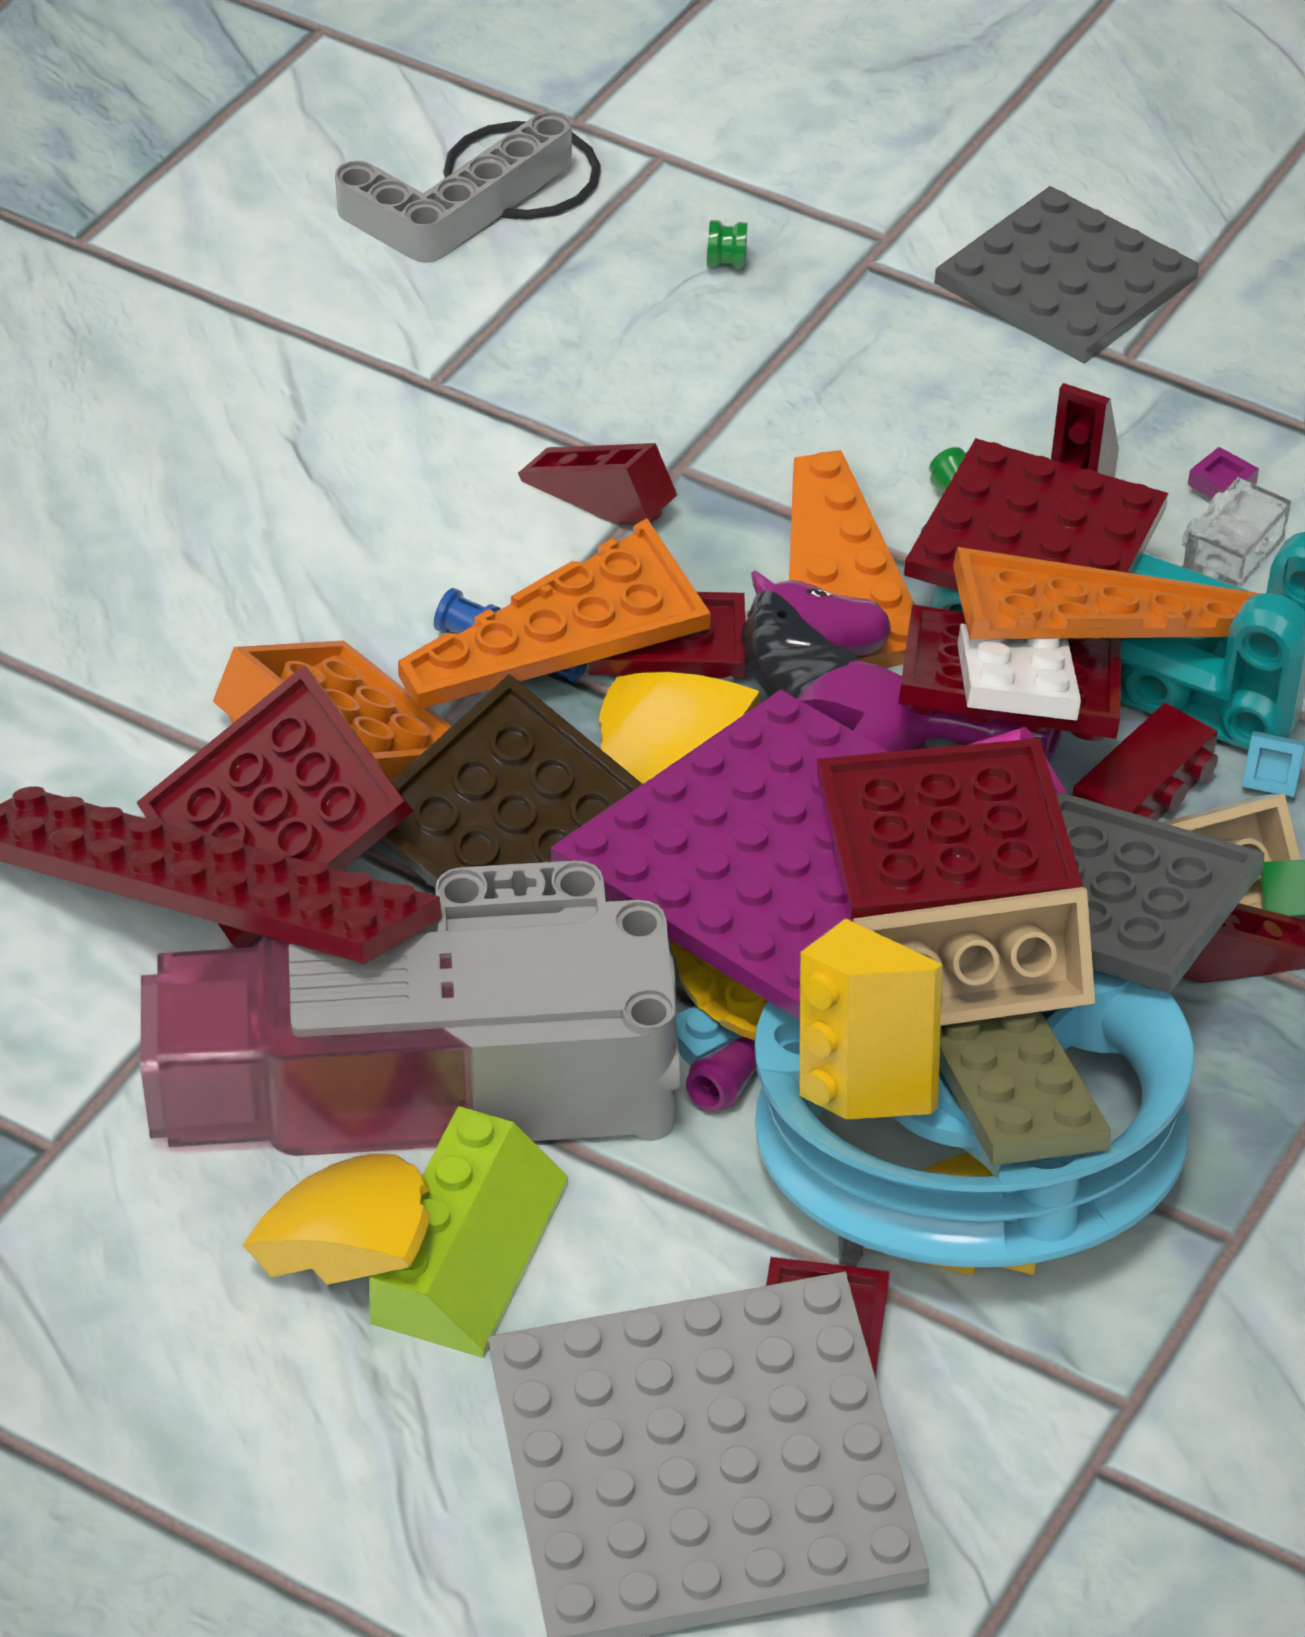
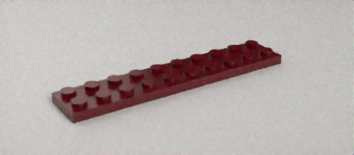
M30 786L18 789L12 794V798L0 804V862L358 963L366 964L442 918L440 896L417 891L408 884H391L372 879L366 873H349L328 867L326 863L321 861L308 862L286 856L280 850L255 848L244 845L243 841L238 839H221L203 834L202 830L197 828L184 829L165 824L159 818H142L127 814L118 807H101L86 803L80 797H63L48 793L42 787Z

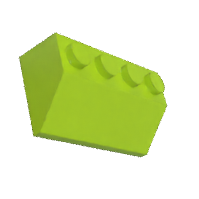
M458 1106L423 1173L430 1191L421 1198V1204L429 1212L430 1219L426 1234L411 1267L369 1277L370 1324L484 1358L489 1348L487 1336L495 1335L568 1185V1176L514 1122Z

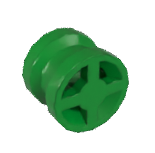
M710 220L707 267L717 268L723 263L731 264L734 269H745L747 222H738L734 226H724L719 220Z

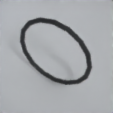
M526 121L487 125L463 136L447 153L443 170L445 178L453 173L456 156L468 144L489 134L513 131ZM572 132V144L585 153L592 167L589 182L576 196L555 206L530 210L507 208L500 217L533 219L552 216L581 204L598 185L601 165L593 148Z

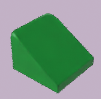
M1305 860L1264 862L1263 872L1260 875L1262 909L1288 916L1305 915Z

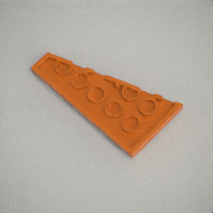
M842 450L794 457L789 580L806 582L829 593L870 599L878 603L888 615L891 625L890 636L887 644L881 649L869 655L858 657V659L884 668L903 665L911 607L915 603Z
M646 518L633 526V534L618 542L611 538L598 546V554L582 563L571 561L511 596V604L496 613L491 609H487L475 616L474 625L459 634L445 633L398 660V676L415 706L420 710L492 690L508 674L520 682L710 629L711 613Z
M957 547L953 564L969 639L1228 637L1231 623L1244 602L1254 595L1263 594Z

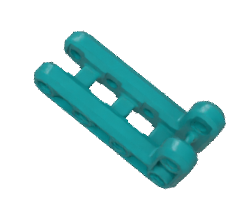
M1305 532L1296 533L1284 542L1271 564L1266 593L1254 595L1244 602L1231 623L1228 637L1121 638L1120 702L1150 714L1154 713L1166 702L1218 730L1217 739L1249 750L1253 731L1289 738L1300 719L1305 695ZM1146 553L1142 554L1133 574L1249 591ZM936 586L930 599L931 607L963 612L958 591Z

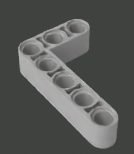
M556 111L541 112L425 193L416 190L365 161L355 160L340 165L335 172L339 217L412 260L426 263L439 260L499 218L505 209L513 208L571 165L572 129L570 118Z

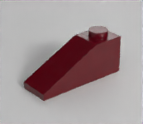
M1063 383L1059 388L1051 460L1115 477L1119 445L1111 399Z
M656 443L547 447L518 472L521 482L610 522H635L637 524L647 518L651 523L662 515V509L678 495Z
M1238 903L1182 978L1199 983L1305 969V920Z

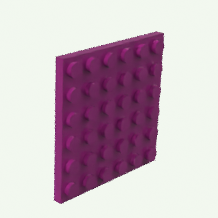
M779 690L550 848L551 862L586 861L595 865L603 876L605 899L610 902L645 900L657 904L665 914L667 933L670 940L800 1021V952L844 919L850 920L817 778V759L889 751L785 691Z

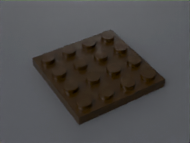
M508 674L392 781L414 812L379 839V841L435 888L439 877L450 869L551 862L550 848L634 791L642 783L517 679Z

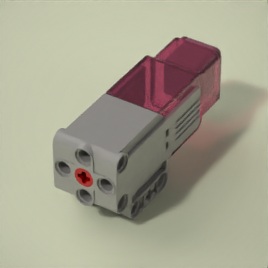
M586 861L460 867L448 870L437 880L435 891L436 896H440L442 918L366 964L266 936L260 940L258 947L158 953L157 974L141 975L140 1059L150 1139L167 1138L169 1148L270 1141L276 1151L289 1156L434 1148L438 1146L458 1106L512 1121L532 1141L631 1135L645 1141L662 1139L674 1128L675 1090H680L673 956L670 955L665 914L657 904L650 901L627 900L606 902L602 873L595 865Z

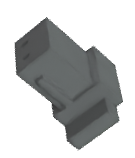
M839 1236V1264L856 1267L863 1256V1246Z

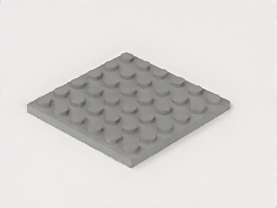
M846 1272L487 1336L547 1637H645L929 1583V1567Z

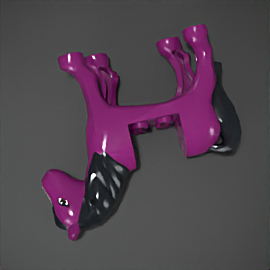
M756 570L751 573L753 587L757 596L754 598L751 609L748 611V620L742 626L740 643L744 648V663L751 669L755 681L762 687L768 698L779 690H783L889 752L926 749L925 740L931 738L946 739L962 745H968L1021 728L1017 723L995 720L992 723H976L966 719L963 714L944 711L934 715H926L911 710L907 705L898 704L902 676L882 666L858 659V657L869 655L881 649L887 644L890 636L891 625L888 615L878 603L870 599L829 593L815 585L802 581L789 580L774 584ZM1050 728L1045 732L1030 731L1034 738H1040L1045 757L1050 762L1056 752L1063 731Z

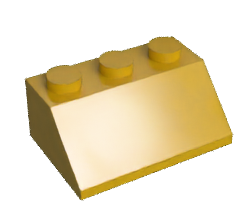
M844 919L801 951L799 1096L846 1120L932 1114L937 1110L943 964L848 919Z

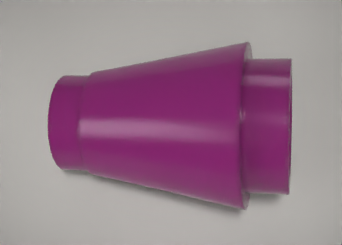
M740 1037L691 1065L689 1075L686 1078V1090L691 1100L698 1107L706 1111H717L719 1109H727L735 1103L756 1070L755 1042L752 1039Z

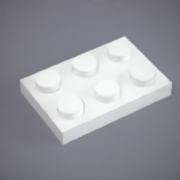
M966 624L960 625L957 644L967 707L1077 721L1081 698L1067 638L969 639Z

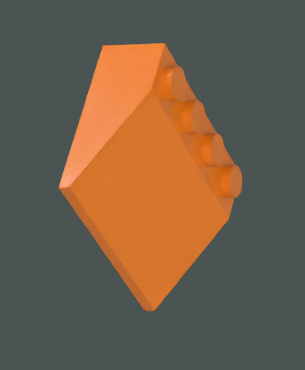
M344 640L234 647L212 701L230 716L229 720L233 724L305 665L317 678L392 781L451 727L449 723L429 707L418 710L405 688Z

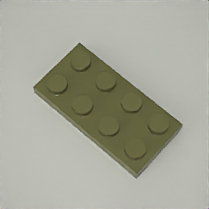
M1041 1011L941 1026L939 1068L992 1166L1110 1150L1111 1128Z

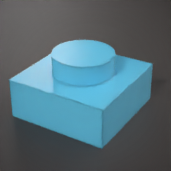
M1253 731L1241 787L1275 794L1285 793V796L1295 797L1305 750V741Z
M696 1005L676 1015L679 1055L690 1066L702 1057L742 1037L721 1026L719 1022L711 1018Z

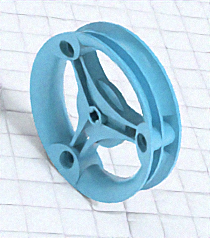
M1093 971L1095 1004L1041 1011L1064 1051L1072 1046L1099 1053H1121L1129 1061L1142 1085V1103L1139 1112L1129 1127L1110 1142V1150L992 1166L939 1068L938 1109L932 1114L894 1116L890 1118L896 1119L904 1127L920 1137L936 1143L963 1148L983 1163L994 1175L982 1177L956 1176L922 1171L883 1160L858 1149L827 1129L817 1118L824 1108L799 1096L800 1021L767 1001L757 1025L755 1039L756 1069L762 1085L757 1100L755 1116L757 1145L762 1161L771 1178L782 1193L798 1209L821 1226L863 1247L898 1258L953 1267H1008L1065 1257L1097 1246L1136 1225L1158 1206L1177 1181L1185 1162L1189 1140L1188 1115L1184 1100L1191 1085L1194 1067V1047L1190 1028L1182 1010L1171 994L1157 989H1149L1141 984Z

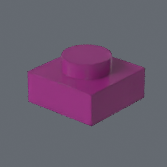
M1217 447L1190 469L1188 486L1229 507L1257 484L1259 468L1223 448Z

